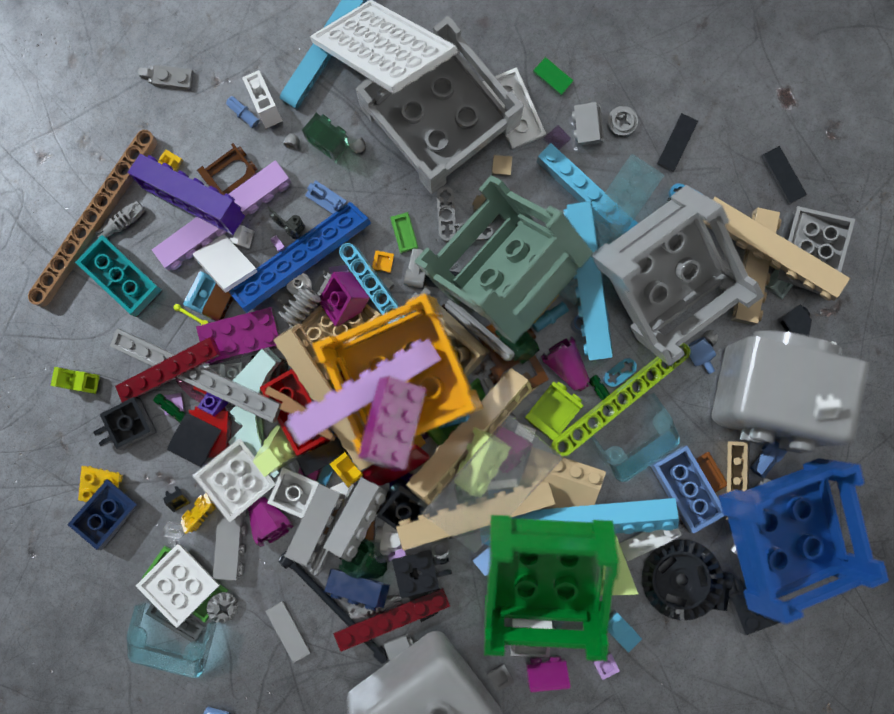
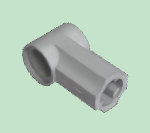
M412 249L404 285L423 289L426 274L414 261L424 250Z

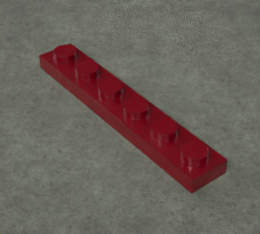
M209 337L115 387L121 402H124L132 397H139L221 354L214 337Z
M442 588L333 634L339 650L342 652L450 607V604Z

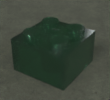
M315 113L302 129L307 142L336 163L349 147L347 132L340 126L335 127L332 125V121L326 115L322 114L320 116L318 113Z

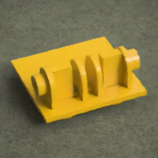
M82 465L78 500L87 502L107 479L118 488L119 482H122L123 475H120L119 472L115 473L103 470L102 468L97 469L92 468V466Z
M206 493L204 496H199L194 503L195 506L183 514L181 524L185 534L189 531L191 533L196 531L202 522L205 521L202 516L204 515L208 518L209 515L207 513L211 514L217 508Z

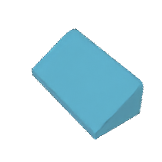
M199 272L183 303L184 306L202 314L203 308L216 284L210 275Z

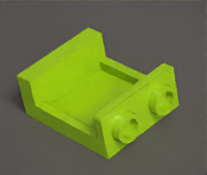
M559 381L557 383L552 382L524 417L526 421L551 441L563 432L584 406L581 403L582 399L574 393L570 395L566 391L567 387Z

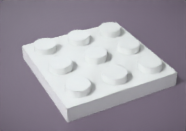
M237 439L192 475L228 522L235 519L275 486V482L269 475L264 477L253 462L254 455L241 439Z
M180 543L136 585L176 628L220 586Z

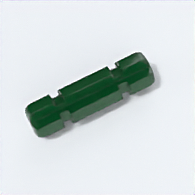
M594 375L590 378L589 383L592 387H595L594 390L600 399L604 400L610 393L605 385L601 384L598 375Z
M161 393L154 397L153 401L157 405H161V408L172 417H175V420L179 423L182 421L185 413L179 411L180 409L168 399L166 400V397Z

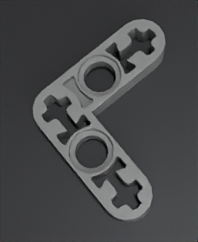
M442 187L437 192L439 237L442 241L449 242L465 223H455L454 193L451 188ZM443 192H447L448 195H451V197H448V205L440 207V204L444 205V198L440 196L443 195ZM442 211H451V218L443 219L441 217ZM441 223L449 224V231L453 232L449 238L442 234L445 232V225H441ZM489 224L487 230L491 232H488L487 236L481 233L475 241L489 240L494 232L493 226Z

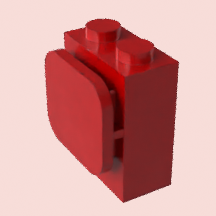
M195 407V410H189V414L221 429V434L208 457L215 458L230 446L228 442L232 434L231 413L226 411V408H223L215 416L204 412L198 407Z

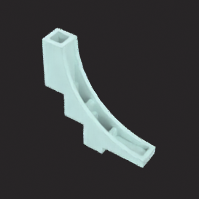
M263 348L233 381L263 395L259 387L268 383L281 360L269 348ZM235 406L230 413L233 415L234 421L240 425L242 424L243 427L228 443L231 445L237 439H241L255 457L266 439L262 418ZM282 468L269 474V476L277 477L280 475Z

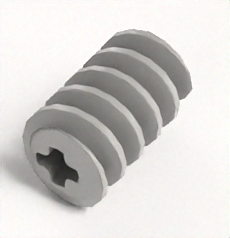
M304 285L305 290L298 289L301 293L300 296L297 294L293 295L296 301L288 300L291 305L290 307L283 306L286 311L285 313L278 312L291 326H295L298 323L301 324L300 320L306 318L305 314H310V308L314 309L316 307L314 302L319 303L321 301L318 294L307 285Z

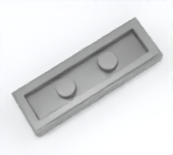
M283 601L265 611L293 663L311 653Z

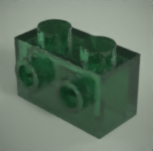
M498 330L495 331L497 338L514 352L512 359L514 361L518 360L522 365L540 351L537 342L527 331H524L515 343L502 336Z

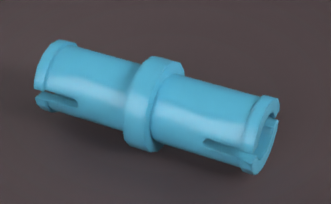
M561 302L551 310H546L544 315L532 324L535 331L539 332L550 323L554 324L556 319L568 313L567 305Z

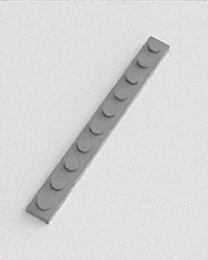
M116 329L110 345L151 366L176 355L122 329ZM198 366L177 377L272 423L276 422L281 410V403L202 366Z

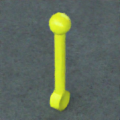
M180 304L174 305L175 311L184 313L201 323V325L209 323L207 320H201L184 310Z

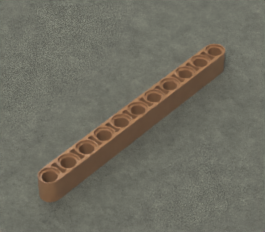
M141 130L136 134L30 289L28 299L32 304L45 307L54 298L75 267V262L82 256L96 236L95 232L101 229L134 179L128 173L122 175V171L125 168H131L135 162L132 159L135 153L148 157L156 148L157 140L150 131ZM146 137H150V141L147 144H143V140ZM118 183V188L115 191H111L112 185ZM107 199V204L101 207V201ZM97 215V219L94 222H90L91 216ZM86 230V235L80 238V232ZM75 246V251L69 254V248ZM64 261V267L58 270L59 263ZM53 277V283L50 286H48V279ZM42 293V300L37 302V295Z

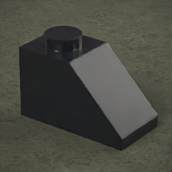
M801 304L777 319L786 333L810 335L812 322L810 312L806 307H802Z

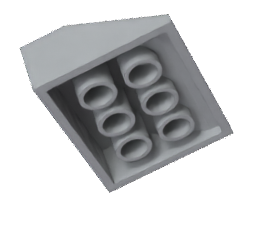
M797 206L788 241L841 272L855 219ZM780 269L778 280L809 290L803 286V282L798 279L793 280L786 275L787 272Z

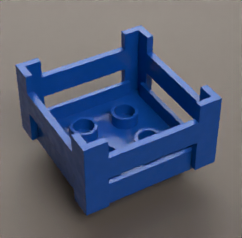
M817 458L804 463V469L746 491L735 489L719 496L723 515L728 516L747 589L744 590L748 610L788 624L803 618L801 610L860 585L874 588L889 581L884 562L873 559L855 485L861 486L865 484L860 464ZM829 480L837 482L854 554L846 551ZM831 576L840 578L787 601L778 600L780 597Z

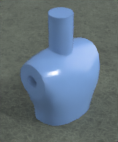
M701 337L688 344L690 348L689 357L694 366L704 365L708 374L713 373L715 369L710 360L716 356V353L705 337Z

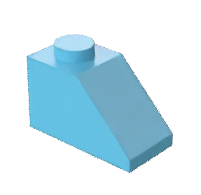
M615 610L610 614L608 632L629 653L642 638Z

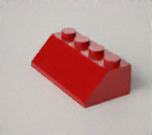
M293 369L259 387L264 396L281 404L283 401L265 394L268 386L291 397L305 408L314 402ZM280 410L277 421L297 456L330 441V439L317 434L301 445H298L286 426V423L289 421L288 417L292 414Z

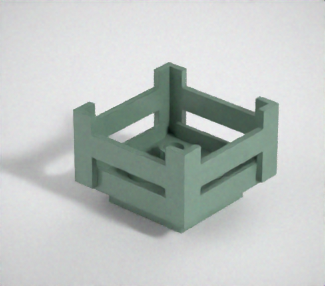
M491 175L479 188V191L486 198L483 204L437 255L426 247L414 262L448 299L457 305L463 302L487 318L502 336L515 343L577 274L576 270L582 267L593 252L563 212L551 206L544 209L510 191L502 180ZM499 214L505 222L455 277L449 269ZM531 216L546 223V228L534 222Z

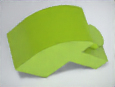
M54 367L50 386L96 394L100 375Z

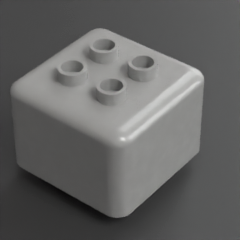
M756 331L753 333V336H748L725 348L711 415L712 420L720 426L740 430V440L763 445L764 442L774 443L775 439H779V449L789 452L803 453L805 451L814 453L815 447L849 444L855 439L870 364L862 360L842 356L843 349L840 346L821 339L778 331ZM830 394L834 399H839L841 408L837 418L815 419L814 410L818 395L821 396L822 401L827 400Z
M432 631L423 636L354 687L347 695L348 714H503L500 706L447 636L439 631Z

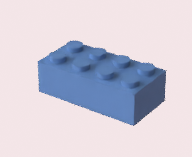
M682 446L650 465L667 496L676 499L678 515L689 533L694 534L725 516L723 515L720 500L688 446Z

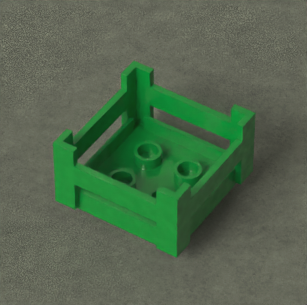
M491 515L487 595H485L484 655L504 656L505 645L585 649L586 660L607 661L609 646L607 632L614 580H617L619 570V557L613 521L592 520V522L515 519L509 515ZM606 567L602 601H600L603 570ZM504 618L582 622L583 630L504 627Z

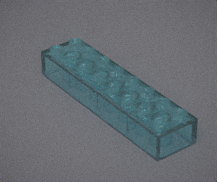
M633 153L593 209L598 249L606 243L611 244L627 231L665 176ZM573 277L559 293V295L574 305L579 300L576 297L575 287L578 286V280Z

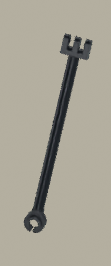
M287 551L280 556V565L285 569L288 567L293 569L348 627L356 624L298 562L285 557ZM372 639L364 642L374 653L373 656L379 663L383 664L386 662L388 655L382 646L379 647Z

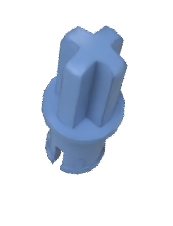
M234 96L227 99L226 105L237 114L238 118L244 120L252 129L258 125L260 119L248 110V106H244Z

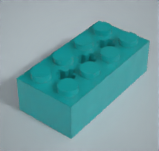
M103 235L75 262L134 317H137L162 291L154 281ZM119 273L121 274V278H120V279H118V277H117V275H118ZM132 286L135 287L134 292H132V290H130V288H131Z

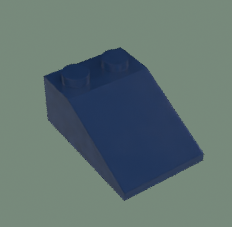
M107 479L67 525L96 550H102L115 536L137 504Z

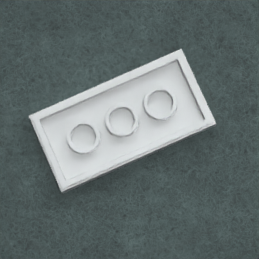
M517 67L495 76L508 93L512 91L524 105L520 125L505 136L511 150L546 137L547 134ZM482 81V83L487 87V89L492 93V95L497 99V101L502 105V107L505 108L504 103L499 99V97L494 93V91L489 87V85L485 81Z

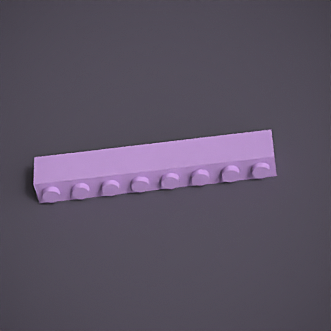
M275 160L229 193V195L235 199V203L241 207L242 213L246 216L248 213L253 214L259 209L258 206L262 203L270 202L274 198L273 195L277 192L285 191L291 181ZM196 217L154 247L152 251L165 269L168 271L171 269L175 270L181 266L182 261L186 258L191 259L194 257L193 253L212 242L215 237L222 236L226 231Z
M421 339L411 344L412 348L410 350H400L394 354L395 358L389 362L387 359L376 365L378 367L372 372L370 369L359 375L360 379L355 382L352 379L342 385L343 389L337 393L333 390L324 395L325 400L320 403L317 400L306 406L308 410L300 413L297 411L290 415L286 426L297 444L301 445L371 403L374 399L379 378L391 376L406 382L439 362L441 358L429 339L423 342Z

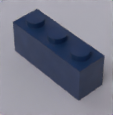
M330 568L324 591L331 593L330 597L342 600L343 597L348 599L347 602L350 604L359 605V603L365 604L364 608L376 611L377 608H384L390 585L341 569Z

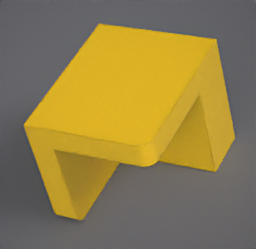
M345 452L330 463V466L347 487H350L363 476Z

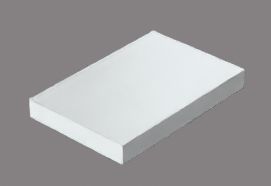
M225 234L193 253L196 261L225 293L257 273L253 264Z

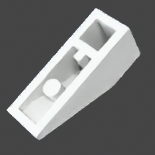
M258 70L243 77V81L265 129L282 122L283 120L260 71Z
M679 528L671 531L654 530L649 533L642 531L622 541L620 546L628 562L678 538L682 534Z

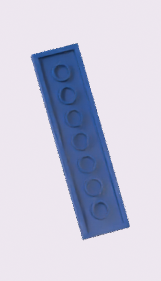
M349 202L256 269L257 273L228 292L245 313L249 312L311 266L318 263L329 253H332L354 235L364 230L371 224L369 218L353 203Z

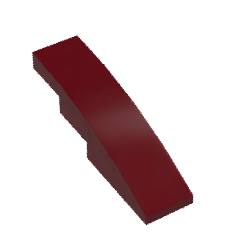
M414 444L410 449L405 470H392L373 464L362 472V478L378 486L387 484L428 461L429 454Z

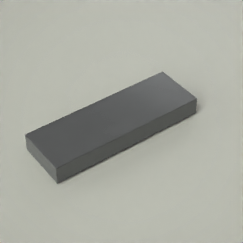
M151 603L145 613L193 644L197 643L206 628L205 625L190 616L176 628L153 603Z

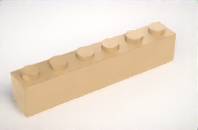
M756 208L753 211L752 219L776 233L781 225L780 212L763 208ZM746 248L743 266L748 276L758 282L764 297L749 308L740 302L734 305L731 321L754 326L758 324V321L762 320L763 310H761V306L767 296V292L764 291L765 286L770 281V273H768L770 262L764 258L762 260L758 259L752 254L751 250Z

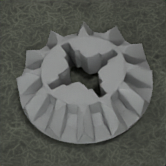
M619 106L610 112L608 125L615 135L625 136L631 134L636 129L638 117L633 109L627 106ZM626 115L625 122L628 124H623V126L619 127L620 121L618 119H622Z
M226 592L218 593L209 600L207 614L216 623H225L228 620H232L233 616L237 614L239 605L232 594ZM219 603L226 606V613L220 611Z

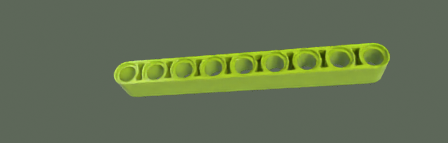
M684 343L681 344L679 348L684 351L685 355L672 365H667L665 369L662 366V360L659 357L654 358L555 438L551 443L552 452L560 456L571 454L690 356L689 346ZM649 370L653 374L651 380H649L647 377V373L649 372ZM635 382L638 384L637 392L633 390V384ZM620 394H622L624 397V401L622 404H620L618 401V396ZM605 406L609 408V414L607 416H605L603 413V409ZM590 418H593L595 421L592 428L588 425ZM575 430L580 432V437L577 440L573 436ZM560 442L565 444L563 452H560L558 449Z

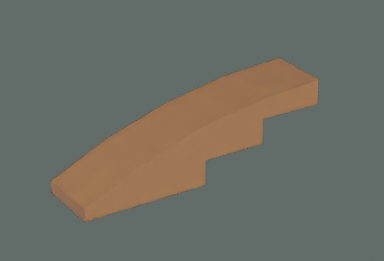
M269 386L267 387L265 394L283 401L280 407L281 410L291 414L297 411L303 413L308 410L291 397ZM328 428L319 433L323 437L335 440V436Z

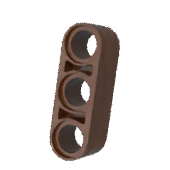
M216 283L203 308L202 315L214 321L223 320L234 298L229 292L225 293Z

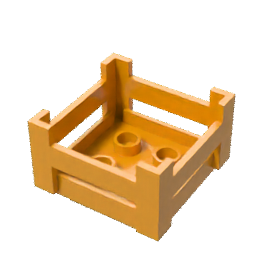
M426 293L406 301V305L337 336H329L312 344L320 363L325 364L335 390L338 392L343 389L342 385L344 382L337 364L340 365L346 382L351 379L355 382L360 379L359 375L370 369L371 372L378 368L376 365L387 359L388 362L395 358L394 354L400 350H410L412 348L411 344L421 339L423 342L429 339L441 360L406 381L426 389L414 437L483 409L476 390H472L441 320L444 315L437 299ZM416 310V312L348 342V340ZM371 403L359 409L365 427L369 418ZM354 412L347 416L356 437L353 439V442L359 454L365 432L357 413Z

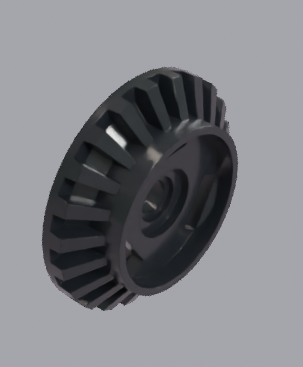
M686 539L672 540L656 548L645 562L642 571V586L645 596L659 613L668 618L685 621L702 617L714 608L722 594L724 582L719 561L708 548L698 542ZM673 556L677 561L662 573L659 567ZM698 566L704 567L708 583L706 586H701L697 570ZM680 574L688 577V583L684 586L677 583V576ZM667 594L685 599V606L666 600Z

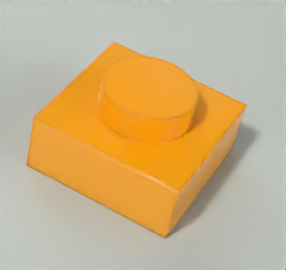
M375 250L372 268L375 271L391 274L394 254Z

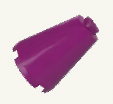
M572 336L569 341L565 338L549 348L550 353L547 356L545 353L542 354L541 359L574 391H582L589 386L588 382L590 379L576 341Z

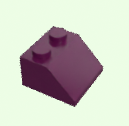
M333 272L320 296L321 301L319 303L333 324L340 326L361 313L370 297L352 272Z
M550 656L549 660L530 658V662H526L527 682L530 692L571 689L567 663L564 658L561 659V656Z

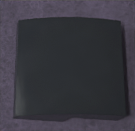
M186 413L176 429L167 450L202 468L212 452V447L221 434V429Z

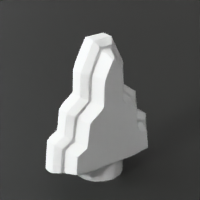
M384 522L383 527H377L375 542L380 543L379 555H389L391 552L402 549L397 530Z

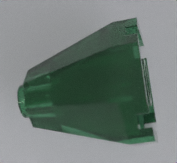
M367 538L361 541L357 553L351 562L339 557L342 560V565L339 564V569L352 578L378 579L384 576L387 571V561L375 544Z

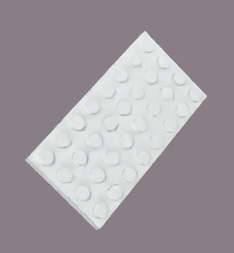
M373 0L367 1L310 36L313 44L391 93L402 90L404 86L416 81L420 76L432 71L436 66L458 53L456 46Z

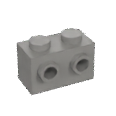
M597 102L574 105L575 111L572 112L573 122L576 123V130H574L575 141H578V144L582 146L604 143L601 105Z

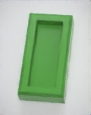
M406 212L390 217L400 254L410 252L412 249H419L409 213Z

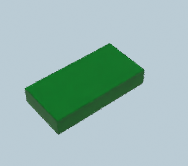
M546 57L533 70L537 77L560 96L563 95L574 81Z

